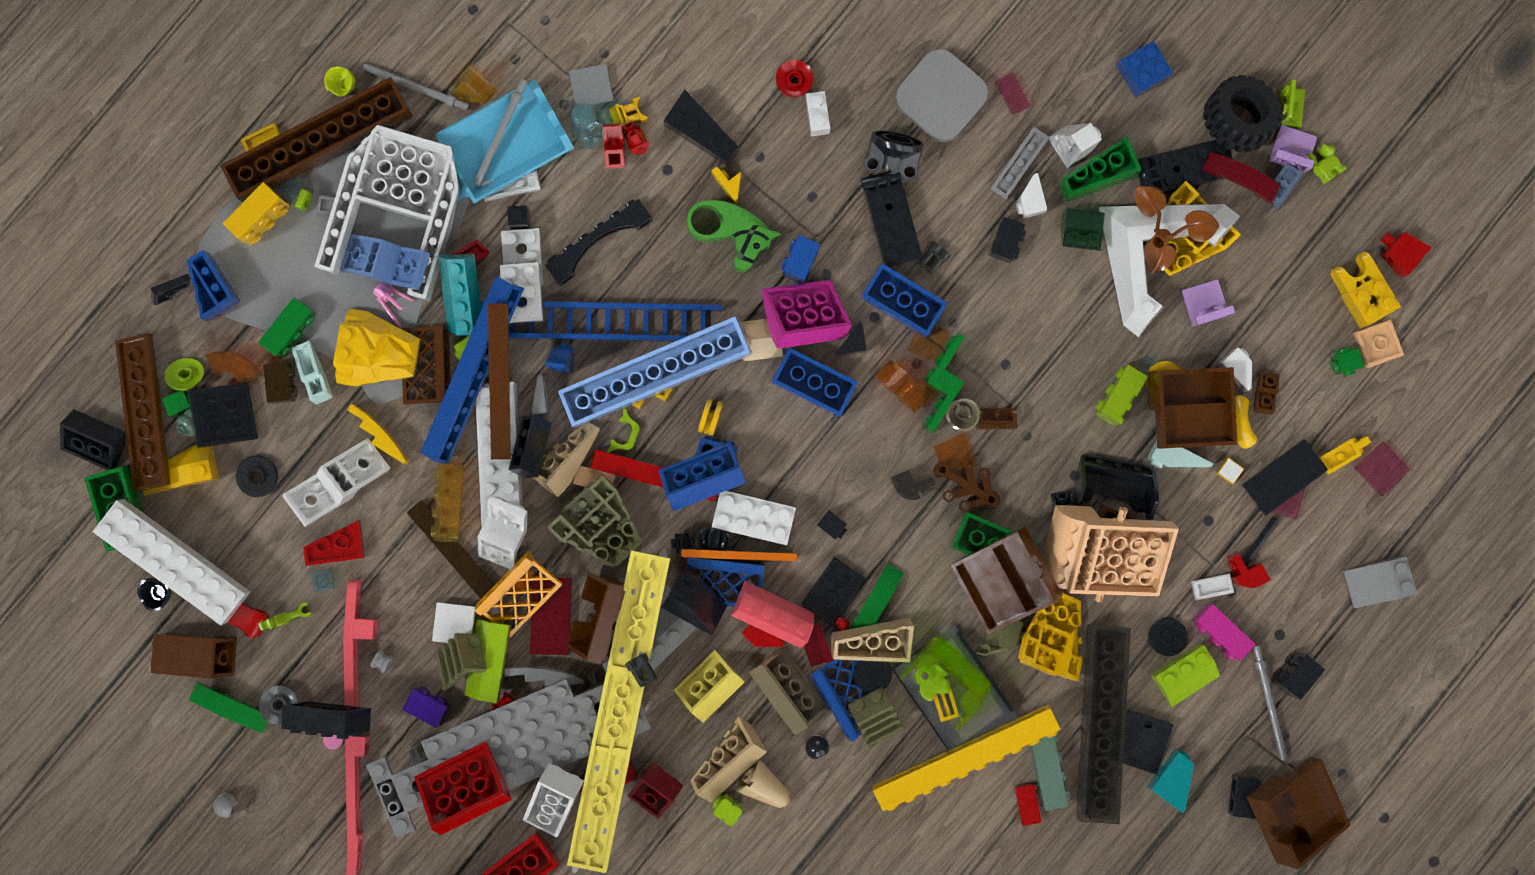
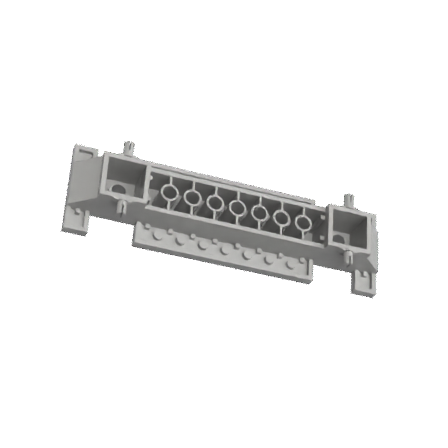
M608 661L602 663L605 671H607ZM593 671L591 674H587L591 685L586 690L574 695L566 678L421 741L427 758H420L417 748L409 750L413 762L394 773L386 756L367 764V769L396 838L416 830L409 811L422 806L423 802L415 785L414 776L485 741L488 743L509 790L542 776L548 763L561 768L589 756L593 740L590 733L595 730L598 715L595 704L601 701L604 681L598 682ZM642 702L635 735L652 728Z

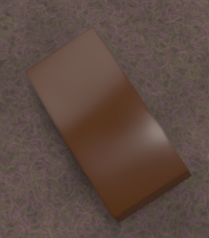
M1262 371L1259 373L1253 412L1269 415L1275 413L1276 394L1279 392L1280 374Z

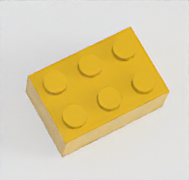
M262 182L222 224L238 240L251 246L260 241L261 235L265 231H269L275 225V221L288 212V208L291 205L273 188Z

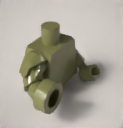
M1024 618L990 634H987L985 631L982 643H978L979 646H982V651L977 652V654L983 656L999 655L1009 652L1011 648H1016L1017 642H1022V638L1026 631L1021 630Z

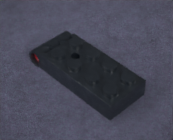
M1216 141L1137 159L1142 169L1139 174L1141 186L1156 187L1165 194L1176 191L1185 181L1192 187L1225 180L1223 177L1217 178L1203 171L1202 168L1210 152L1233 159L1231 150L1226 149L1223 144L1219 145ZM1173 168H1176L1178 173L1174 172Z
M887 171L861 178L862 188L883 264L887 267H893L920 260L922 254L900 173ZM890 205L892 210H887L885 206Z

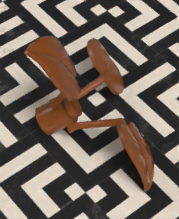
M1138 186L1135 188V201L1141 213L1147 217H1153L1157 213L1156 228L1154 229L1156 234L1144 248V255L1149 265L1150 273L1162 271L1174 262L1176 258L1175 248L1167 244L1183 230L1188 229V234L1192 239L1203 242L1209 240L1219 229L1217 220L1211 214L1201 210L1188 213L1185 217L1187 225L1174 233H1170L1167 229H1159L1161 220L1160 210L1164 209L1167 203L1165 194L1156 187Z

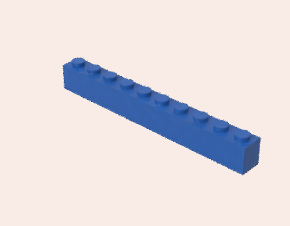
M495 277L424 442L421 453L434 462L449 464L489 372L488 303H508V319L510 323L523 293V287L508 279Z

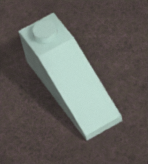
M1157 439L1147 459L1152 461L1151 464L1158 468H1162V466L1207 468L1212 467L1214 464L1184 448L1157 449Z

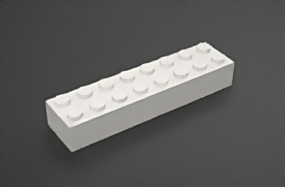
M510 382L511 457L519 431L517 384L514 382ZM489 383L482 385L476 399L482 527L488 517L487 502L490 496L495 498L501 497L509 504H518L523 507L522 477L508 470L511 459L491 460Z
M125 499L116 500L93 530V533L220 625L230 620L251 592Z

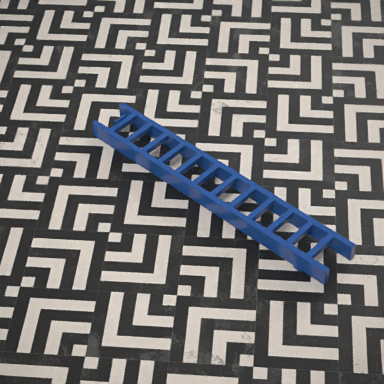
M480 301L481 307H483L485 301ZM519 301L518 307H525L527 301ZM542 302V308H548V333H534V321L529 322V333H515V323H510L509 339L675 342L687 337V311H701L702 331L706 329V311L722 312L723 307L722 305ZM554 309H567V334L553 333ZM573 309H587L586 334H572ZM592 309H606L605 334H591ZM611 310H625L624 335L610 334ZM630 310H644L643 335H629ZM649 310H663L662 335H648ZM668 311H682L681 336L667 335Z

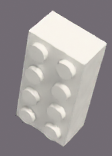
M724 491L719 494L712 528L787 545L796 508Z
M548 763L537 783L523 821L558 837L584 780L580 779L577 775L562 770L559 766Z

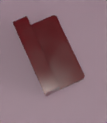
M820 623L815 624L808 643L804 645L811 667L833 661Z

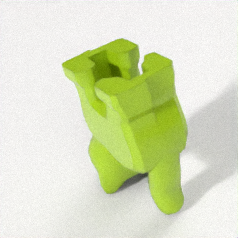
M1323 144L1320 148H1316V152L1323 158L1319 162L1314 154H1307L1309 159L1314 161V174L1321 179L1323 184H1326L1347 169L1335 156L1336 148L1334 145Z

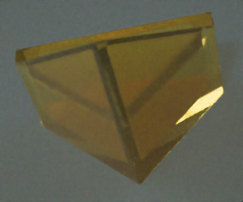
M471 64L458 78L452 95L456 96L459 100L485 104L497 90Z

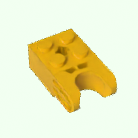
M1361 252L1356 257V263L1359 268L1357 277L1350 276L1343 267H1335L1330 272L1344 303L1359 328L1369 326L1401 307L1373 258L1367 252Z

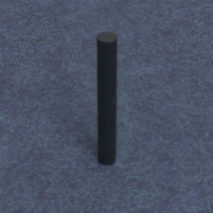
M1272 516L1242 560L1246 567L1279 522L1276 517Z

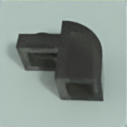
M909 470L890 478L896 493L906 500L921 499L918 491H921L923 494L932 490L931 486L935 485L933 477L914 484Z

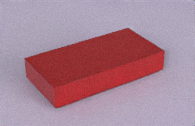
M1034 783L1015 786L1022 826L1042 823Z

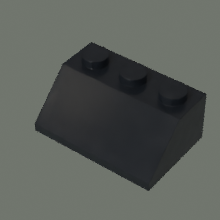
M73 409L60 422V449L103 469H115L126 446V432Z

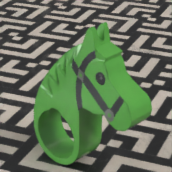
M710 200L699 202L690 209L687 216V230L695 240L704 243L729 239L734 241L737 255L733 266L739 273L748 272L756 256L765 249L768 250L770 242L778 239L781 235L779 232L769 230L759 218L745 209L724 201ZM701 209L714 211L721 217V226L718 231L711 235H702L695 231L691 224V218L695 212Z

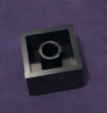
M1294 651V653H1290L1285 658V664L1273 673L1271 682L1288 696L1301 700L1325 669L1307 654Z

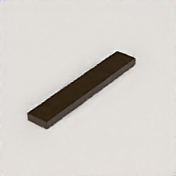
M419 501L407 514L478 597L482 599L495 584L424 501Z

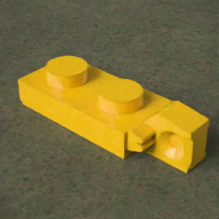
M1363 436L1358 440L1356 437L1348 439L1320 456V460L1328 469L1325 473L1329 475L1360 457L1364 452L1362 448L1371 443L1368 436Z

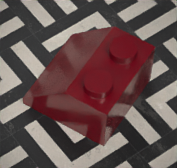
M652 762L628 794V797L659 819L684 785Z

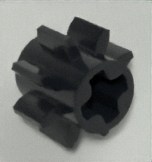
M689 533L675 534V539H671V548H675L676 553H679V549L694 547V538H689Z

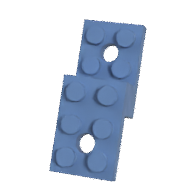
M351 234L340 270L366 276L387 284L419 290L429 262L430 253L401 247L382 239Z

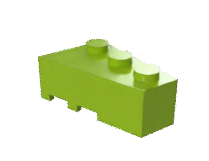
M1129 364L1118 369L1115 374L1117 379L1114 383L1108 385L1105 393H1107L1103 400L1100 399L1095 406L1096 412L1094 415L1113 427L1123 423L1124 419L1122 417L1127 410H1130L1132 401L1135 396H1138L1148 376Z

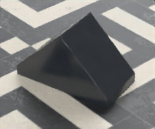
M860 321L839 348L836 355L845 356L865 353L867 351L863 324Z

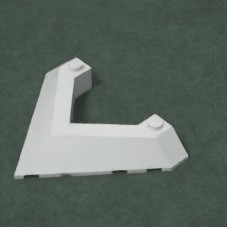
M1225 204L1166 205L1164 209L1160 210L1161 220L1159 229H1167L1170 233H1174L1187 225L1185 217L1188 213L1195 210L1205 211L1211 214L1219 223V229L1207 240L1208 243L1215 247L1240 216ZM1138 206L1099 207L1123 325L1139 337L1164 308L1148 295L1144 242L1151 241L1152 237L1156 234L1154 229L1156 228L1157 213L1153 217H1147L1141 213ZM1188 229L1183 230L1173 238L1189 236Z

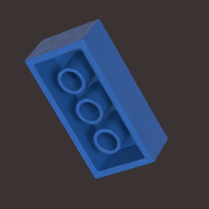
M882 263L861 296V300L924 338L929 335L947 305V302Z
M791 348L788 349L772 380L773 385L839 418L858 384L857 381Z

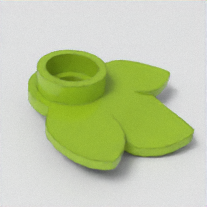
M935 664L930 668L921 667L915 672L914 678L916 683L920 685L919 691L924 699L931 702L935 693L947 694L950 692L949 683L945 679L949 673L947 667ZM923 673L927 674V680H924L921 677Z

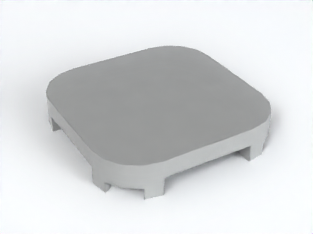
M938 49L928 53L901 83L897 90L895 101L898 111L906 115L931 137V140L935 142H948L954 140L977 112L982 109L987 99L988 90L985 82L957 57L946 50Z

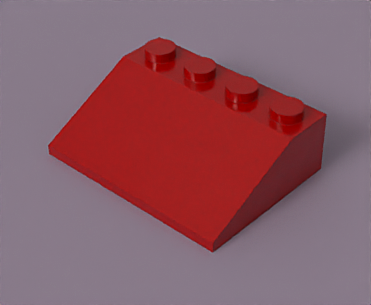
M486 741L414 776L431 830L440 836L512 800L506 781Z

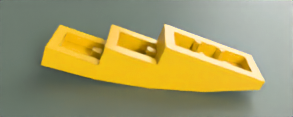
M351 404L347 410L363 420L359 427L375 436L371 444L403 464H409V459L391 434L371 415L357 405Z

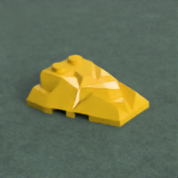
M1185 181L1171 195L1167 205L1208 204ZM1232 226L1215 247L1207 241H1195L1190 236L1173 238L1167 245L1175 248L1176 258L1164 271L1169 276H1172L1222 252L1234 243L1241 234Z
M349 309L345 316V322L340 324L333 365L336 368V383L358 387L363 384H375L386 380L392 381L414 377L421 339L369 311Z
M1062 593L1063 595L1056 603L1037 611L1022 638L1018 658L1020 663L1046 674L1078 681L1082 667V656H1079L1078 644H1082V638H1078V627L1081 626V601Z

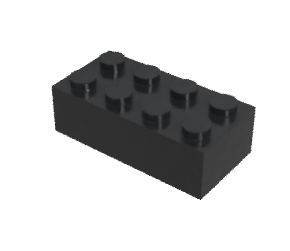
M312 701L282 705L281 729L290 730V733H302L304 731L305 735L321 733V737L337 735V739H348L349 736L358 737L362 736V733L370 732L371 708Z

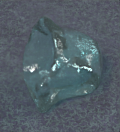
M577 103L572 107L571 134L583 146L592 150L595 148L598 140L604 139L603 124H611L601 108H595L591 104ZM600 123V133L590 136V131Z

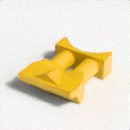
M640 97L632 99L633 103L624 106L616 104L608 109L613 123H622V129H624L623 125L631 121L636 122L640 120V123L648 121V117L642 115L638 109ZM636 110L635 114L630 116L626 115V113Z

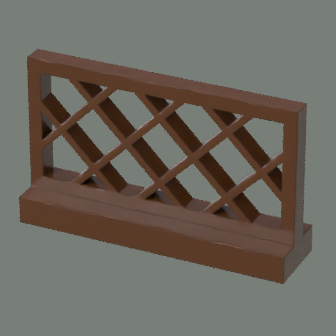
M435 325L401 328L406 332H413L427 345L421 353L418 352L417 363L422 359L428 364L422 372L417 368L415 369L419 375L413 382L408 378L402 379L403 404L442 403L451 382L449 331L447 326ZM427 331H434V338L428 343L423 336ZM429 349L434 351L435 355L431 362L424 357ZM430 367L435 371V377L431 381L424 376ZM421 378L428 383L423 391L416 386V383ZM431 386L436 390V399H429L425 395ZM412 388L419 393L415 400H409V391Z

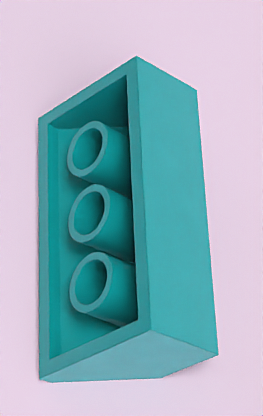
M438 255L448 331L455 335H471L482 310L475 255Z

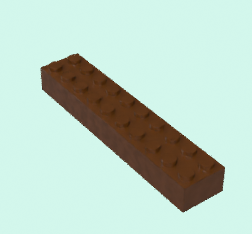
M389 77L221 164L220 167L236 198L244 202L262 182L274 189L282 183L361 144L377 125L391 128L413 117V114L392 77Z

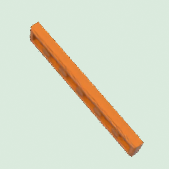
M679 549L680 557L797 561L796 553Z

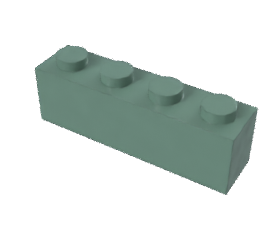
M1057 734L1050 738H1047V736L1041 738L1039 743L1030 746L1041 805L1045 811L1068 807L1067 801H1070L1068 789L1064 788L1063 783L1066 781L1065 772L1060 767V762H1062L1060 750L1057 751L1056 743L1059 742Z

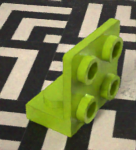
M1292 79L1279 89L1277 94L1279 103L1282 105L1281 112L1283 113L1280 126L1284 125L1299 129L1302 126L1305 89H1297L1296 79Z

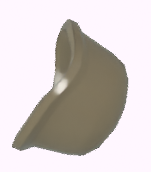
M960 398L951 403L946 411V418L949 424L956 430L969 431L977 425L980 418V409L972 399Z

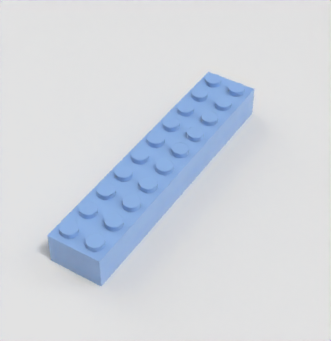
M735 316L561 389L558 393L572 427H579L753 353L739 318Z

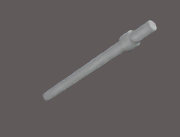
M367 63L363 65L364 71L384 79L392 77L397 84L443 101L450 107L456 106L466 111L470 109L469 103L457 99L454 95L443 94Z
M524 79L520 80L516 91L512 92L510 104L473 182L476 185H481L518 103L520 104L523 99L522 94L528 83Z
M1255 645L1253 647L1256 659L1254 662L1255 667L1259 671L1280 760H1285L1288 757L1266 668H1268L1267 662L1263 658L1261 646Z

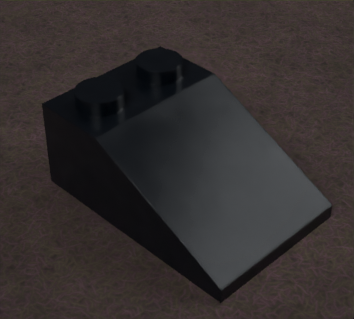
M684 568L679 573L661 608L711 636L714 634L727 607L699 576Z

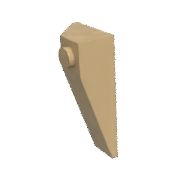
M586 423L569 434L568 440L562 444H555L553 446L554 450L547 455L544 454L539 475L533 479L548 492L559 497L571 484L600 429L591 423Z

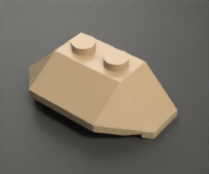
M767 319L740 322L753 353L742 358V360L753 361L783 357L788 349L791 348H776L769 332Z

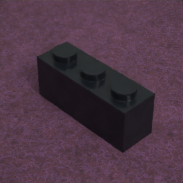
M537 415L522 416L509 471L524 478L538 477L552 423Z

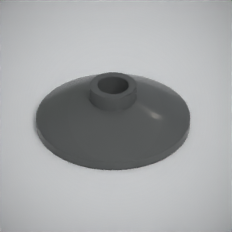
M273 686L267 689L260 698V714L271 724H282V708L277 706L279 701H282L284 705L298 703V698L294 691L286 686Z

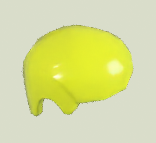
M340 66L331 67L324 77L325 88L336 96H349L355 88V77L346 68Z

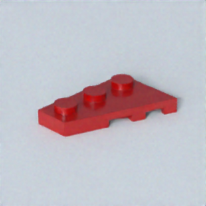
M360 520L304 546L305 566L365 558Z

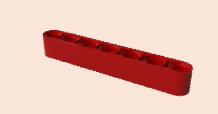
M599 450L594 451L591 469L664 488L659 474V470L663 469L662 467ZM719 494L709 497L707 500L718 502Z

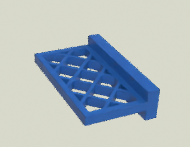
M687 558V570L691 572V568L700 569L703 573L700 578L706 577L712 584L709 588L712 589L714 587L720 594L719 598L723 597L724 600L722 602L726 606L735 607L737 600L734 602L729 601L725 595L733 589L739 596L740 592L736 589V586L743 581H747L746 578L750 575H760L756 586L762 588L765 562L742 559ZM713 570L719 571L723 576L715 583L708 576ZM732 572L738 573L742 578L734 585L727 578ZM723 579L731 586L724 593L717 587V584Z
M834 659L818 670L811 672L810 676L848 741H854L859 738L858 736L862 735V732L857 730L854 717L853 719L850 718L849 715H852V713L846 711L845 704L846 700L856 701L847 698L850 687L860 689L857 700L862 695L863 690L860 687L850 684L854 667L858 662L857 660H851V670L841 668L842 660ZM829 667L837 669L835 679H828L824 670ZM840 670L850 672L847 683L837 681ZM837 683L847 686L844 697L836 694L835 688Z

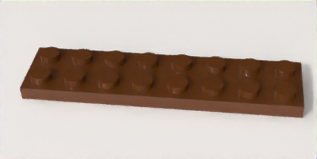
M146 333L116 340L115 345L133 491L139 492L170 485V476L152 334Z

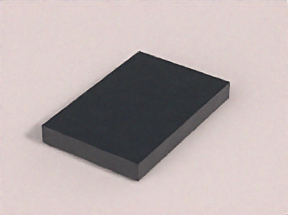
M833 557L802 602V605L834 626L866 578Z

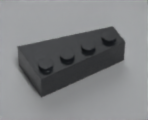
M684 89L664 119L665 126L729 167L738 153V146Z

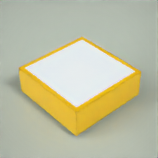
M1226 458L1216 474L1232 485L1244 468L1230 458Z

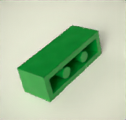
M293 297L258 343L276 357L282 358L287 356L291 351L292 344L303 336V330L314 322V316L317 313L299 299Z

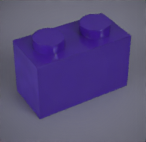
M425 687L414 688L402 710L437 728L440 726L451 705L447 703L445 698L431 695V691Z

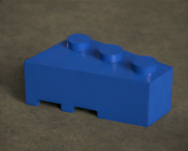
M202 250L187 259L191 281L196 293L195 298L200 310V319L209 322L240 302L211 253Z

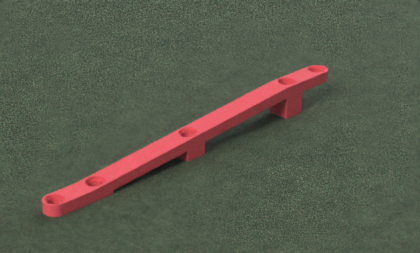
M350 579L347 584L343 635L345 705L359 707L358 639H376L378 619L359 618L361 581ZM362 734V736L358 737L349 736L348 739H345L346 875H360L363 832H361L360 757H365L369 754L370 735Z

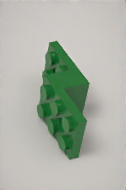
M960 333L955 337L952 335L944 346L947 350L945 353L941 352L934 362L937 366L935 369L931 368L924 378L927 381L924 386L941 395V398L938 399L933 407L936 411L934 414H929L923 423L926 425L924 430L930 434L935 431L964 384V381L945 370L965 338Z

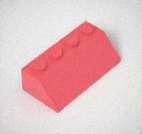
M747 581L742 586L731 616L799 648L808 643L814 627L813 612Z

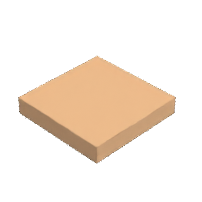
M1391 320L1353 333L1366 368L1404 356Z

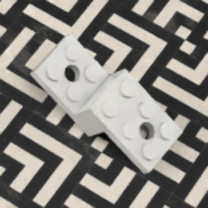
M540 229L501 231L503 265H500V276L523 287L524 290L521 297L527 299L525 307L520 308L517 305L510 323L543 321L541 286H544ZM520 244L527 246V251L524 254L517 252V247Z
M369 438L323 464L314 476L283 494L282 497L304 527H307L349 501L359 489L391 469L375 446L371 444L372 442ZM365 460L368 463V467H360L358 461ZM311 496L316 500V503L310 505L306 502L305 498Z
M490 496L487 502L488 517L478 535V554L481 558L511 569L517 562V551L527 532V511L521 505H512L501 497L495 498Z

